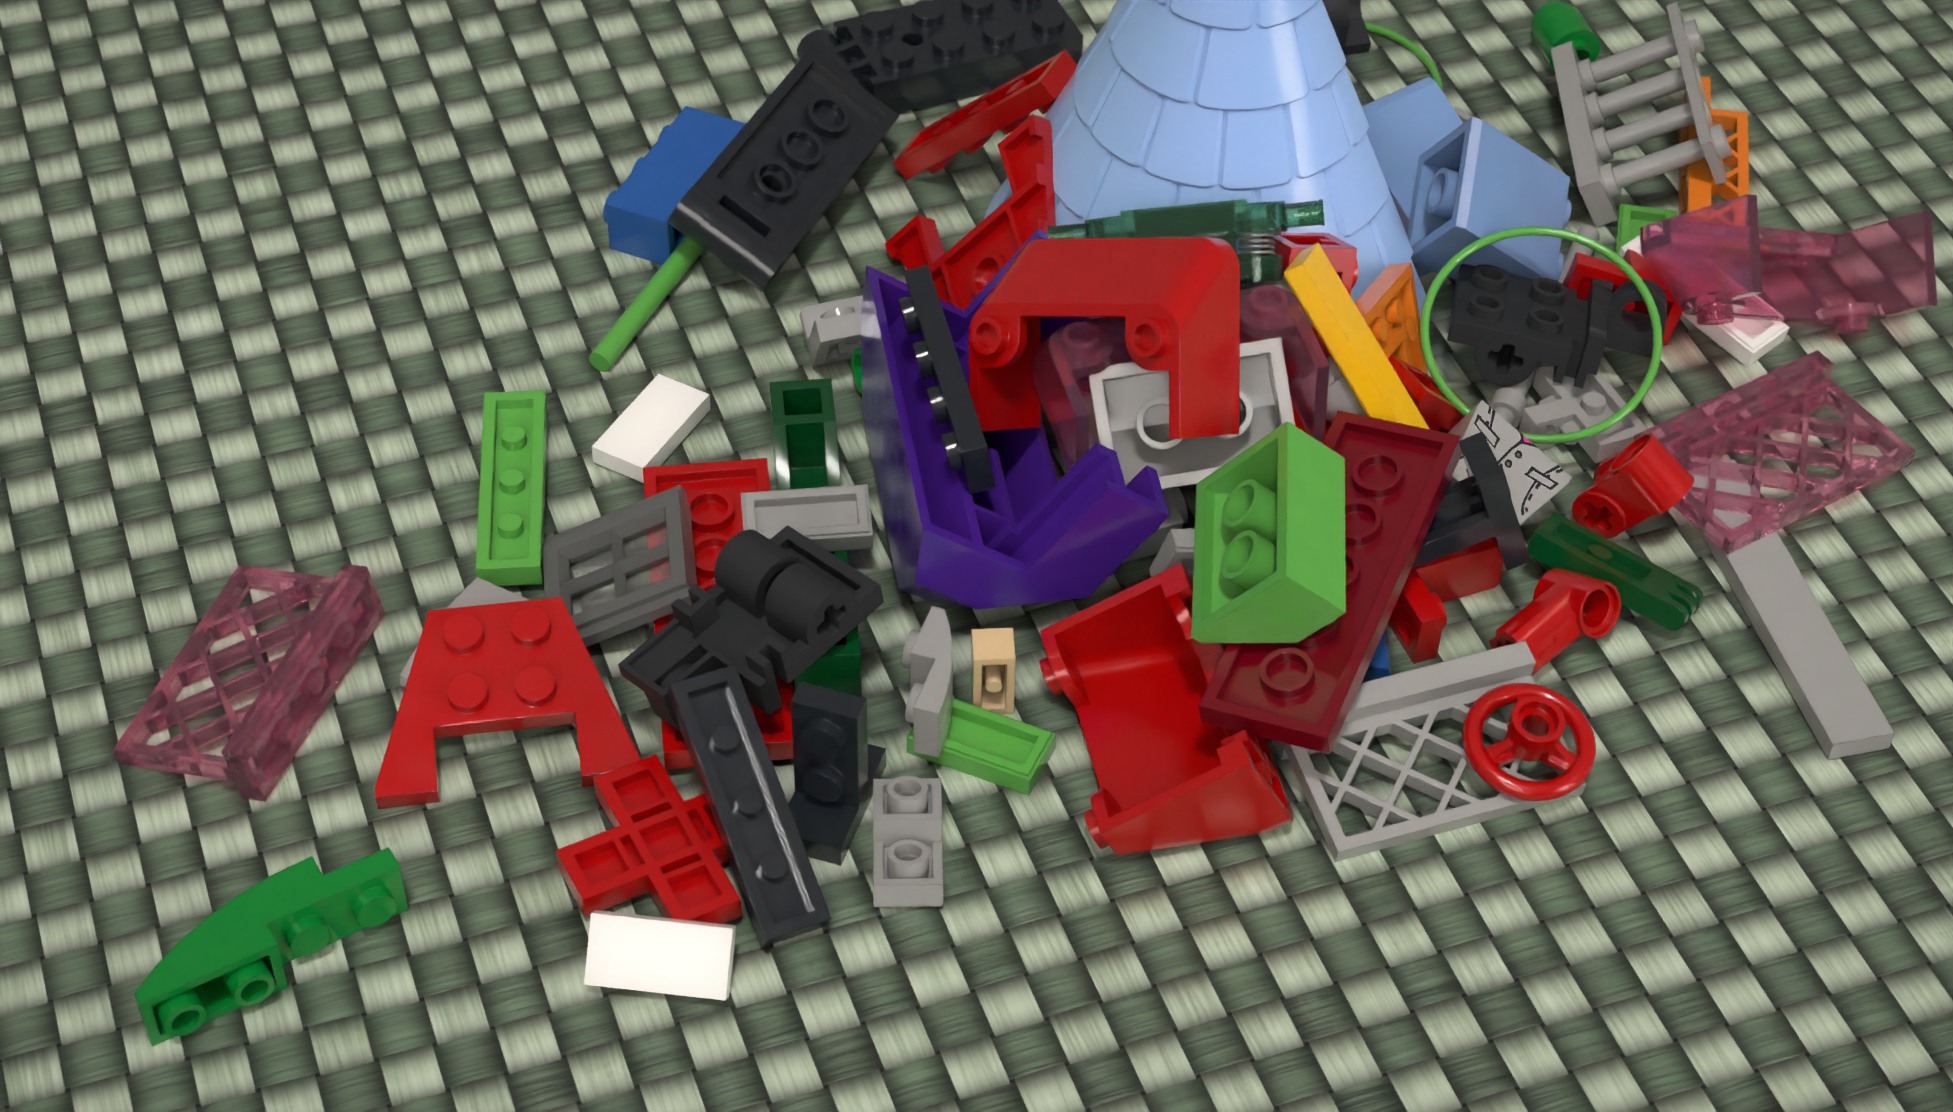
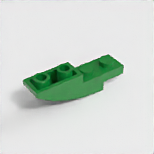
M385 848L322 875L313 857L310 856L245 890L204 919L164 956L134 993L145 1032L152 1047L173 1037L190 1034L201 1025L239 1008L262 1002L271 994L288 987L283 964L301 956L315 954L326 945L365 928L379 926L391 917L409 910L401 868L390 848Z

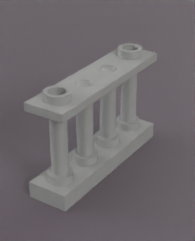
M1677 2L1666 6L1673 33L1592 63L1589 58L1580 61L1571 41L1551 48L1578 189L1596 227L1618 220L1613 197L1622 194L1621 188L1706 159L1716 185L1728 182L1722 159L1732 156L1731 149L1722 124H1713L1696 56L1697 53L1705 51V46L1695 19L1685 22ZM1675 55L1679 57L1681 65L1679 68L1602 96H1598L1596 92L1591 93L1599 89V83ZM1687 90L1689 98L1687 103L1606 131L1604 127L1598 128V126L1607 123L1606 117L1678 91ZM1695 124L1697 138L1613 167L1611 162L1606 164V161L1614 159V152Z

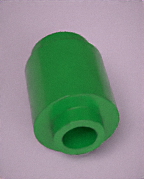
M1553 1L1543 5L1536 11L1531 23L1532 40L1554 72L1551 48L1570 41L1580 61L1589 58L1592 63L1597 60L1600 53V41L1576 7L1561 1Z

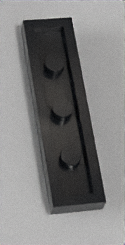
M924 265L906 270L904 275L909 296L898 299L908 336L919 333L922 340L912 343L921 379L925 380L933 377L936 386L926 388L935 424L937 426L948 423L951 431L941 434L950 471L955 472L963 469L970 494L996 488L985 437L929 266Z
M735 664L670 684L667 691L670 703L761 947L763 948L828 926L832 918Z

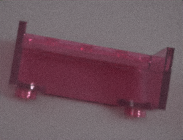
M1746 194L1655 222L1639 229L1642 256L1682 311L1688 315H1696L1697 324L1699 325L1726 324L1733 322L1734 318L1829 324L1833 325L1835 334H1856L1869 331L1871 321L1937 306L1931 211L1922 210L1840 234L1760 228L1758 225L1757 195Z
M1272 285L1240 290V344L1281 337L1291 400L1307 434L1319 442L1324 441L1330 365L1297 298L1290 292ZM1101 317L1067 324L1051 334L1033 353V381L1068 471L1089 450V413L1082 398L1083 395L1091 394L1088 376L1100 373L1110 365L1134 362L1126 347L1125 317Z

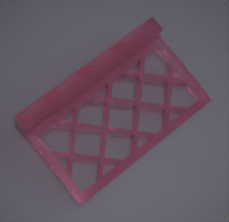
M1818 350L1633 437L1634 441L1648 432L1653 433L1691 475L1707 477L1706 489L1691 487L1687 494L1673 507L1726 555L1912 463L1915 450L1830 380L1834 363ZM1826 404L1843 418V422L1809 416ZM1775 430L1799 433L1798 444L1764 439V435ZM1808 435L1842 440V451L1808 446ZM1852 443L1876 446L1884 455L1874 457L1852 453ZM1729 452L1753 455V466L1718 461V457ZM1763 457L1797 462V474L1762 468ZM1807 464L1840 469L1841 476L1833 480L1806 475ZM1716 479L1750 484L1751 496L1716 491ZM1761 486L1795 492V499L1782 502L1760 498ZM1714 509L1749 514V521L1731 529L1714 514Z
M344 564L336 577L333 578L239 565L113 748L120 764L235 782L242 798L266 802L385 614L367 566ZM250 589L274 592V595L240 610L238 608ZM314 598L321 599L314 610L295 617L291 608ZM284 612L288 621L251 636L248 629L249 626ZM241 630L245 640L213 654H207L215 641ZM294 640L284 656L264 663L261 657L262 653ZM252 657L254 658L258 667L222 683L220 682L216 673ZM210 676L213 687L176 702L177 696L184 687ZM264 686L253 703L233 711L230 700ZM223 704L226 715L192 730L188 729L185 720ZM175 724H178L182 734L158 745L146 744L152 734ZM232 734L221 751L223 756L198 752V748Z

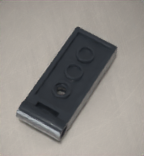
M921 0L912 5L885 11H872L862 16L833 22L834 34L824 29L812 31L800 41L797 47V56L800 60L809 49L813 50L898 114L988 93L1064 50L1078 64L1082 56L1083 35L1058 0Z
M809 49L699 180L688 190L670 215L667 223L759 291L763 292L882 143L900 115L813 50Z

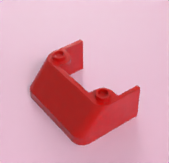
M1216 237L1036 239L1030 241L1022 248L971 320L969 327V392L982 431L1041 427L1040 317H1125V342L1132 360L1139 367L1148 371H1169V438L1184 439L1239 434L1240 264L1233 247L1223 239Z

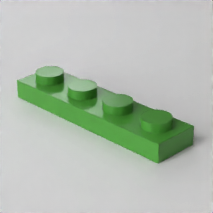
M545 390L484 393L476 576L497 586L543 584L542 544H544L548 408Z

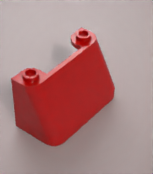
M1182 563L1040 630L1047 654L1046 658L1039 661L1042 674L1055 696L1065 693L1076 707L1100 787L1099 790L1090 794L1092 808L1084 811L1087 827L1100 849L1110 846L1117 855L1267 833L1294 821L1293 812L1267 738L1248 734L1245 729L1239 732L1201 722L1198 705L1228 643H1200L1191 638L1193 579Z

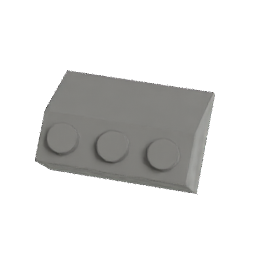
M1281 337L1240 344L1239 434L1184 439L1169 438V371H1148L1139 367L1135 362L1087 369L1099 444L1117 452L1126 485L1146 465L1157 470L1162 489L1199 483L1286 421L1295 425Z

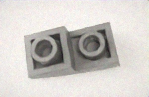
M932 606L921 630L912 629L903 650L902 666L910 669L911 691L907 700L905 720L913 723L914 752L939 758L951 722L953 654L950 625L945 610Z
M900 776L894 779H873V907L943 906L941 778Z

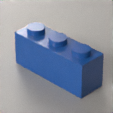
M685 106L672 124L666 125L662 129L658 141L645 157H640L636 161L631 174L619 189L613 190L608 195L603 209V219L608 224L610 249L663 265L685 237V235L667 223V220L688 190L699 180L746 123Z

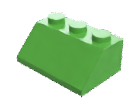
M1288 421L1196 484L1191 638L1200 643H1298L1346 613L1345 458Z

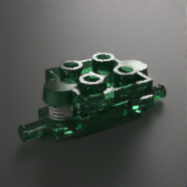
M1247 199L1120 211V216L1087 219L1085 223L1059 226L1048 225V239L1216 237L1228 242L1236 254V241H1239V245L1270 242L1265 245H1248L1238 248L1241 251L1271 248L1265 251H1247L1237 254L1240 264V303H1242L1243 292H1254V287L1282 284L1283 255H1276L1273 252L1276 248L1272 246L1275 244L1272 239L1275 236H1281V232H1286L1287 228L1314 225L1325 226L1323 199L1285 203V200L1247 203ZM1269 237V238H1266V239H1254V238ZM1260 254H1272V255H1264V256H1254V255H1260Z

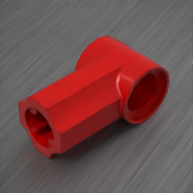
M1553 568L1546 572L1539 580L1534 590L1533 601L1496 630V634L1489 639L1491 649L1526 641L1536 661L1531 674L1534 675L1582 635L1590 638H1601L1608 634L1615 626L1620 614V594L1616 586L1610 582L1563 568Z

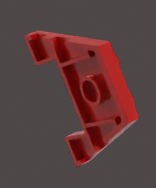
M1032 114L998 144L1013 194L946 253H944L935 220L921 215L915 216L885 243L886 250L892 259L901 261L907 270L924 265L929 266L939 299L965 310L1037 229L1056 237L1052 126L1050 120Z
M562 597L428 610L375 785V799L378 809L440 802L436 752L437 738L576 724L583 787L594 786L593 778L641 760Z

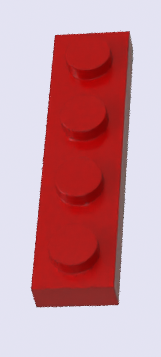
M1064 50L923 128L915 134L894 160V166L906 180L926 169L931 174H934L951 162L957 152L964 150L969 155L981 148L992 137L994 132L1001 130L1004 135L1011 133L1030 116L1031 112L1038 109L1041 114H1046L1075 73L1076 62Z

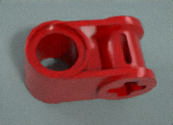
M1648 432L1638 437L1625 449L1604 459L1598 465L1594 472L1593 485L1583 490L1573 501L1571 509L1573 518L1577 524L1606 539L1614 538L1649 517L1659 516L1672 508L1687 494L1695 480L1654 434Z

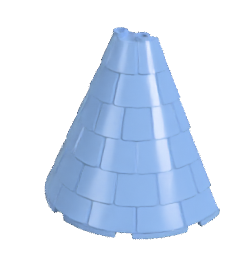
M1322 0L1116 1L1111 9L1108 20L1081 56L1075 73L1055 99L1045 116L1046 119L1050 120L1052 126L1056 238H1100L1103 235L1114 233H1134L1136 238L1216 237L1228 242L1235 250L1238 260H1240L1241 258L1260 256H1240L1241 252L1261 251V249L1241 251L1238 249L1239 247L1262 245V243L1239 245L1238 242L1262 239V237L1239 239L1237 237L1243 234L1237 232L1236 225L1243 221L1270 219L1273 221L1272 224H1274V232L1329 233L1356 247L1358 278L1354 287L1351 288L1350 295L1354 303L1389 264L1412 263L1420 318L1426 297L1424 288L1411 260L1414 251L1366 132L1370 126L1345 67L1346 58ZM1008 177L994 194L986 211L985 218L1012 196L1013 192ZM1259 260V261H1252V262H1240V261H1239V264L1241 265V264H1245V263L1268 262V260ZM1277 266V271L1281 272L1282 268ZM1241 267L1240 344L1244 342L1249 314L1260 280H1242L1241 270L1246 268ZM1125 317L1086 318L1063 342L1055 357L1069 364L1070 372L1120 359L1122 363L1134 362L1126 347Z

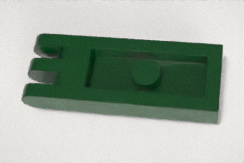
M1554 512L1534 531L1527 546L1529 555L1539 560L1546 571H1550L1553 568H1563L1610 582L1616 586L1620 594L1621 609L1629 608L1669 630L1682 628L1703 602V593L1697 586L1557 512Z

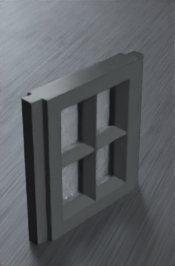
M681 485L545 539V544H542L545 599L562 597L586 647L673 613L671 604L678 598L692 606L688 590L695 584L697 585L690 505L687 502L686 491Z

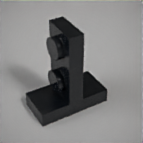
M1483 431L1458 441L1470 477L1448 485L1412 569L1490 538L1493 539L1507 571L1531 562L1503 472Z
M800 681L791 700L795 792L788 805L808 857L841 866L873 796V779H880L885 770L886 748L867 744V698Z

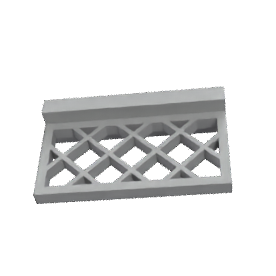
M1526 641L1361 683L1332 749V752L1352 760L1342 782L1315 770L1309 754L1317 753L1318 751L1272 740L1280 760H1290L1335 862L1583 794L1586 787L1585 781L1573 792L1549 801L1520 800L1501 792L1496 797L1479 800L1456 789L1465 768L1474 771L1466 757L1464 748L1429 733L1435 721L1452 718L1464 723L1466 714L1474 702L1493 688L1512 683L1536 684L1531 675L1536 661ZM1489 716L1484 724L1483 733L1502 741L1507 733V724ZM1423 725L1422 729H1419L1416 726ZM1391 734L1414 744L1405 764L1402 765L1368 750L1373 738ZM1561 736V743L1569 751L1563 737ZM1362 741L1361 745L1355 744V742ZM1421 749H1425L1458 764L1449 785L1412 769ZM1519 758L1513 761L1510 769L1504 766L1499 767L1506 773L1519 779L1535 781L1517 772L1522 762ZM1360 764L1396 780L1386 802L1350 786ZM1556 770L1558 776L1562 774L1561 772ZM1404 784L1440 800L1435 813L1422 817L1394 806ZM1327 794L1334 797L1332 803H1330ZM1342 801L1379 817L1373 830L1346 837L1336 817ZM1448 804L1455 807V808L1446 810ZM1386 821L1392 823V825L1384 827Z

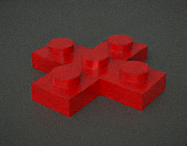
M657 754L593 778L595 795L613 828L556 850L558 868L584 917L591 915L596 910L607 909L647 892L651 893L664 918L724 924L742 917L741 898L721 866V863L729 861L704 793L683 801Z

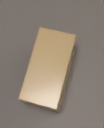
M1013 628L971 629L970 686L972 705L998 714H1014L1016 656Z

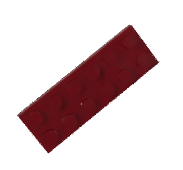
M1337 411L1322 444L1345 458L1346 613L1298 643H1228L1198 705L1201 722L1239 732L1245 729L1251 735L1326 754L1331 753L1462 455L1458 443L1461 440V436Z

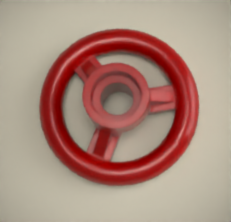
M1529 683L1501 685L1480 696L1470 707L1464 719L1462 741L1470 765L1483 781L1510 797L1526 801L1558 799L1577 789L1586 780L1593 768L1596 756V742L1589 721L1572 701L1550 688ZM1515 703L1508 719L1507 733L1504 740L1485 748L1482 732L1487 718L1498 708ZM1565 723L1574 737L1575 754L1568 751L1560 741ZM1518 758L1529 762L1540 760L1562 774L1545 781H1528L1514 777L1499 767Z

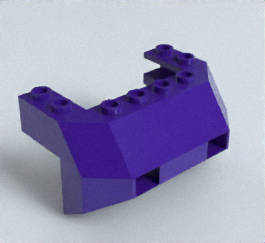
M1037 229L965 310L939 299L968 388L969 327L973 316L1027 243L1036 239L1058 238ZM866 265L860 317L863 417L898 589L930 602L974 609L1089 597L1170 516L1157 470L1146 465L1126 485L1117 452L1095 443L1058 481L1041 418V427L983 431L996 488L970 494L963 469L951 472L947 462L941 434L951 432L949 425L945 423L936 426L926 391V388L936 386L934 378L922 380L918 370L912 343L922 341L920 334L908 336L898 299L909 296L907 284ZM1040 317V367L1048 358L1058 353L1063 342L1089 317Z

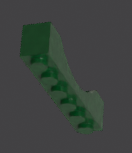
M831 378L769 382L776 489L790 490L841 486ZM847 550L829 551L848 564ZM858 625L793 680L794 694L801 681L862 697L861 650Z

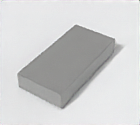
M868 484L740 493L743 531L755 530L766 538L771 539L788 525L827 551L873 548Z

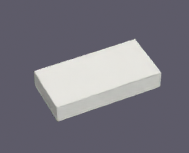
M658 374L591 447L593 462L644 483L642 467H655L663 464L711 410L710 394Z
M596 910L591 913L584 984L726 1000L730 995L736 926Z

